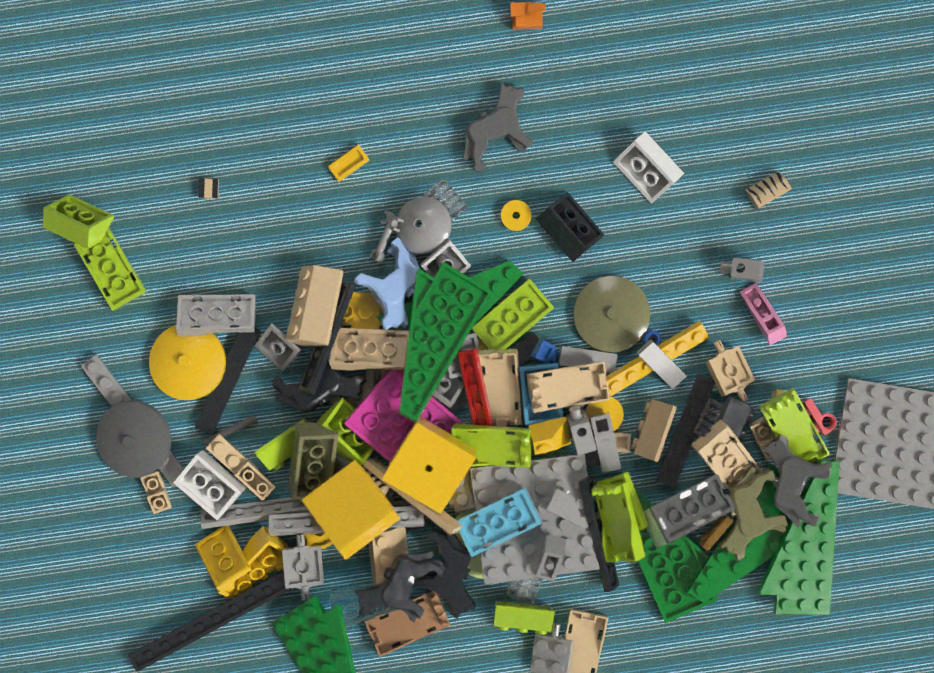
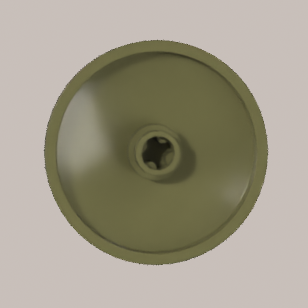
M604 276L590 282L579 293L573 310L574 324L580 337L591 347L603 352L624 351L638 343L647 331L650 322L649 303L644 292L634 282L619 276Z

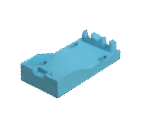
M526 487L457 520L463 525L459 532L471 557L543 523ZM510 497L514 499L508 503H505L504 501ZM479 515V517L473 520L470 519V516ZM524 525L527 526L526 529L519 532L518 528ZM492 542L491 546L484 548V544Z

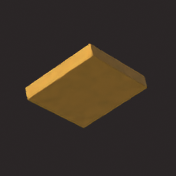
M725 515L719 517L698 541V544L708 551L733 521Z

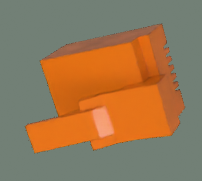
M510 3L512 30L542 29V11H546L545 3Z

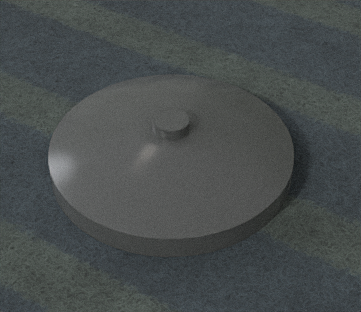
M130 400L114 405L104 413L97 427L96 442L102 459L112 470L127 477H143L159 469L166 461L171 449V433L165 418L157 409L145 402Z

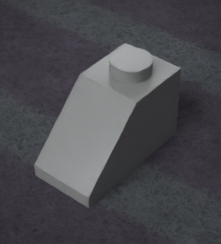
M560 487V490L554 488L545 510L582 527L583 522L575 498L570 496L571 491Z
M551 535L546 536L536 571L537 578L555 581L564 558L566 539Z

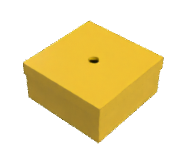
M420 416L387 467L382 480L441 514L476 459V449Z
M356 460L302 499L345 560L401 519L370 475L366 473Z

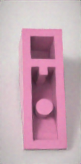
M757 283L740 291V295L769 345L787 337L785 325Z

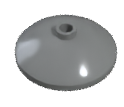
M418 197L412 199L398 213L397 217L402 218L404 222L398 223L397 227L400 229V232H396L397 237L401 240L404 247L413 253L422 255L433 253L450 236L452 226L450 214L441 202L433 198ZM418 221L422 222L420 227H417Z

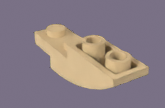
M218 434L206 446V449L234 473V476L262 501L276 488L243 453L230 444L221 434Z

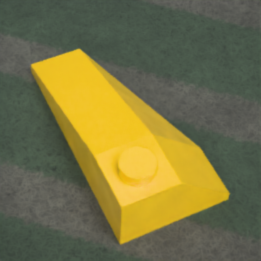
M262 526L242 551L252 570L220 591L217 590L218 593L232 599L252 588V584L258 580L267 579L268 574L276 569L280 571L283 569L282 549L290 548V546L279 535L270 536L269 529Z

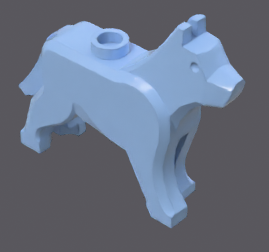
M397 237L387 250L389 255L395 257L394 272L383 280L362 273L354 280L356 284L367 287L375 301L382 307L384 317L381 320V325L384 330L390 327H407L408 321L404 308L405 297L410 298L413 295L416 272L418 268L420 269L415 254L409 250L407 251L401 240Z

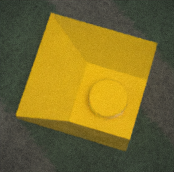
M566 417L528 425L529 429H531V441L535 455L554 451L571 444Z

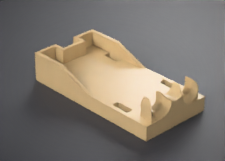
M340 328L331 350L329 364L332 369L336 370L368 368L404 370L409 331Z
M518 349L479 350L481 368L485 366L483 378L494 426L522 425ZM512 365H515V373H513ZM515 402H518V403H519V409H518V410L515 409V406H516Z
M603 361L526 374L531 408L534 413L610 400L605 377V362ZM581 367H588L587 370L580 371ZM550 372L551 376L543 377L544 373ZM592 396L591 400L584 401V398ZM556 403L553 407L547 406V404Z
M721 419L711 427V431L705 437L701 436L691 444L715 475H719L728 491L747 473L750 467L756 469L755 474L761 471L735 434Z
M570 608L564 634L565 639L574 640L569 673H591V668H595L594 673H597L608 616ZM573 624L571 633H569V625ZM599 630H602L601 639H598Z

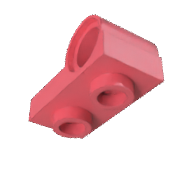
M811 398L802 401L818 433L826 435L835 428L837 420L834 415L829 413L821 414ZM826 416L830 419L828 427L822 425V419Z

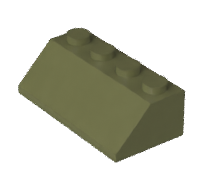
M315 422L295 423L288 488L292 500L305 498L333 477L338 442L337 432Z

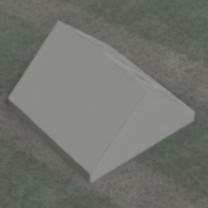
M450 240L446 241L420 264L423 270L432 277H435L443 262L461 273H464L471 267Z
M272 323L255 344V347L283 372L303 350L297 344L286 340L287 335Z
M445 373L433 396L451 408L464 388L463 380L459 377L447 379Z

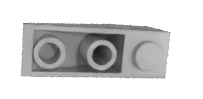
M609 412L590 416L602 473L621 469Z

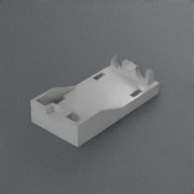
M255 294L178 295L177 334L178 336H201L211 333L254 332Z

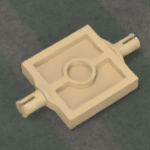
M721 340L714 342L713 344L718 354L706 361V365L721 396L737 392L741 402L748 400L744 388L749 383L755 381L740 347L737 346L725 350Z

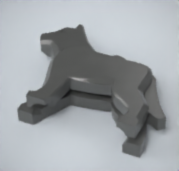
M503 83L500 84L499 98L494 111L490 114L488 111L480 114L478 120L466 127V147L463 160L467 161L472 157L476 172L487 168L481 158L487 149L489 141L508 136L519 152L534 144L533 140L522 132L516 113L518 101L524 98L523 87L515 89L512 86L505 87Z
M779 434L778 439L771 442L769 448L763 447V450L774 461L780 473V477H775L773 488H776L774 504L792 520L797 528L801 526L800 519L816 527L820 515L808 512L800 494L808 477L828 479L832 463L811 464L797 457L788 447V438Z

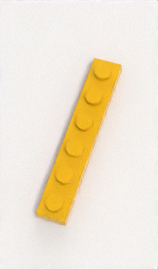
M699 320L659 344L658 347L673 360L705 341L709 336ZM639 356L606 376L609 395L613 396L654 370Z

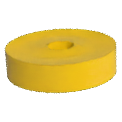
M510 201L505 204L501 211V221L507 229L521 231L531 221V210L523 201ZM513 213H519L520 217L518 219H514L512 216Z

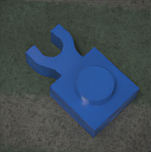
M539 338L531 356L546 364H549V362L557 363L556 358L559 356L560 351H557V347Z

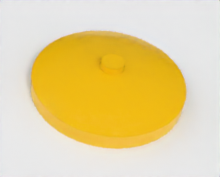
M176 325L165 330L152 346L149 357L150 373L155 384L165 394L180 400L202 398L211 393L223 378L226 368V355L223 345L214 333L201 336H178Z

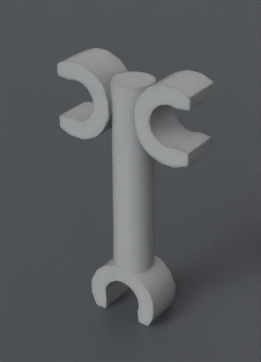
M389 211L384 212L387 215L386 220L380 221L386 227L377 249H374L370 254V258L381 263L385 258L384 249L392 230L400 232V229L397 227L398 223L404 222L402 218L395 216L394 213Z

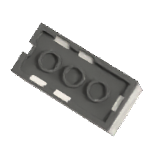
M718 474L643 511L649 525L646 529L656 548L666 545L736 509L730 496L724 495L722 489L725 487Z

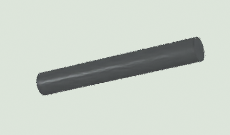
M252 415L202 441L206 447L218 434L225 438L257 422L255 415Z

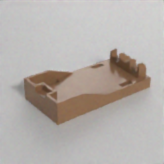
M430 591L412 599L414 602L421 598L424 599L423 602L418 604L425 611L421 619L416 618L415 622L411 621L404 611L396 609L386 610L364 621L379 657L451 625L437 593ZM388 613V615H389L388 617H385V618H383V619L380 620V617H381V616H383V615H385V614ZM431 627H436V629L430 632L427 631ZM399 641L401 643L400 645H397L395 647L391 646L392 644L397 643Z

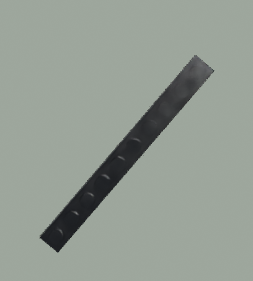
M284 571L130 653L128 658L136 672L291 590L292 588L285 589Z

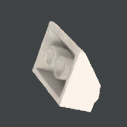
M646 131L613 161L651 204L684 174Z
M204 450L196 454L173 482L216 520L228 510L246 489V486Z

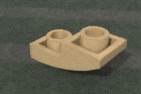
M763 416L749 423L748 426L767 461L771 457L763 450V447L769 448L770 443L777 439Z
M159 469L149 475L140 477L153 514L172 508Z

